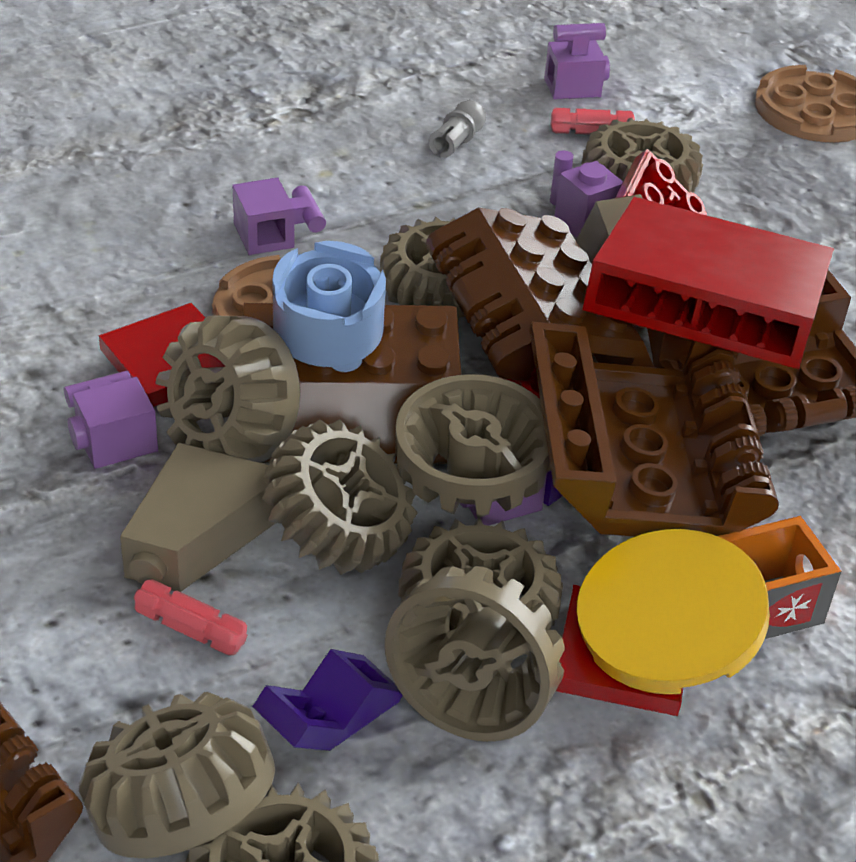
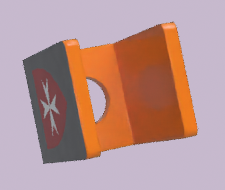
M802 516L718 536L743 550L757 565L765 581L783 577L766 582L769 602V626L765 639L825 623L842 571ZM804 555L811 562L812 571L804 572Z

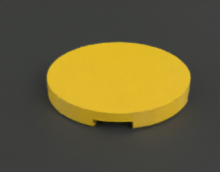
M666 529L652 531L618 544L593 565L579 591L577 601L578 622L583 640L593 655L594 662L609 676L620 683L638 690L658 694H681V688L704 684L723 675L731 678L754 658L763 644L769 626L768 591L765 580L757 565L743 550L733 543L713 534L696 530Z

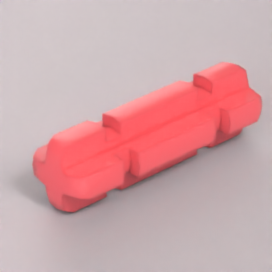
M554 108L551 114V130L554 133L569 134L570 130H575V134L590 135V133L598 131L599 125H611L612 120L627 122L628 118L635 120V117L631 111L617 110L616 115L610 114L611 110L577 108L576 113H572L570 108Z
M154 579L146 580L141 588L137 589L134 595V609L136 612L155 621L163 617L161 624L203 644L211 640L210 647L228 656L236 655L241 646L245 644L248 635L246 634L247 625L244 621L227 613L223 614L222 617H218L220 610L177 590L171 595L169 594L171 591L169 586Z

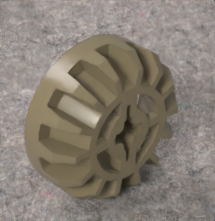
M206 316L203 322H190L182 328L178 336V342H171L163 356V359L172 366V369L159 372L156 378V384L167 387L168 402L158 405L157 409L161 417L174 418L175 420L166 431L175 445L182 443L258 463L271 458L274 450L291 434L297 419L300 403V385L297 368L284 340L269 325L248 316ZM203 353L213 355L225 367L202 368L197 356ZM211 419L215 431L212 433L201 431L197 421Z
M478 374L442 378L426 384L415 391L404 402L398 413L395 437L398 473L402 479L412 485L413 493L422 500L429 503L440 495L441 509L448 513L455 514L459 503L475 505L477 517H484L489 514L492 502L495 501L498 502L505 512L522 505L523 497L528 498L538 493L544 486L546 473L551 470L540 399L526 388L509 380ZM438 454L447 460L448 474L433 468V462Z
M454 566L442 568L431 580L422 579L395 610L386 629V661L393 681L403 697L429 722L442 730L465 739L484 742L502 741L524 733L540 718L564 675V669L559 662L565 650L563 639L556 630H545L551 617L550 612L542 602L528 609L527 606L518 600L524 585L513 578L500 588L493 585V571L489 568L475 566L467 574H465L464 570ZM464 600L470 612L457 629L450 631V612L454 605ZM528 653L526 660L518 667L512 669L510 664L514 658Z
M203 692L195 702L182 694L173 696L169 707L153 711L149 704L143 706L142 718L131 725L120 721L115 723L112 727L109 741H100L94 744L81 776L78 789L100 843L107 850L128 858H157L177 854L200 846L241 822L259 805L269 791L275 775V763L260 723L255 720L250 708L230 698H222L210 692Z

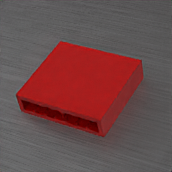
M633 197L593 260L582 310L799 369L834 248Z

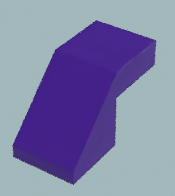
M330 649L303 690L266 685L252 707L294 748L331 751L398 704L403 695L396 684L364 655Z

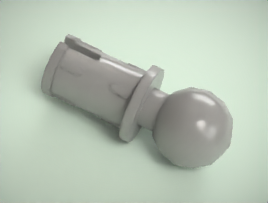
M473 100L459 103L454 111L445 116L443 125L429 137V146L432 152L436 155L443 147H446L441 152L440 157L447 158L454 153L460 144L469 142L486 122V113L483 106Z

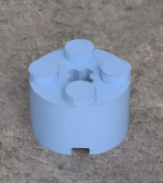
M321 241L314 243V250L298 255V248H296L279 260L274 269L272 279L273 329L284 340L293 358L314 366L332 367L339 372H349L357 369L361 365L362 359L375 350L383 335L386 277L383 270L380 273L374 266V257L366 250L349 243Z

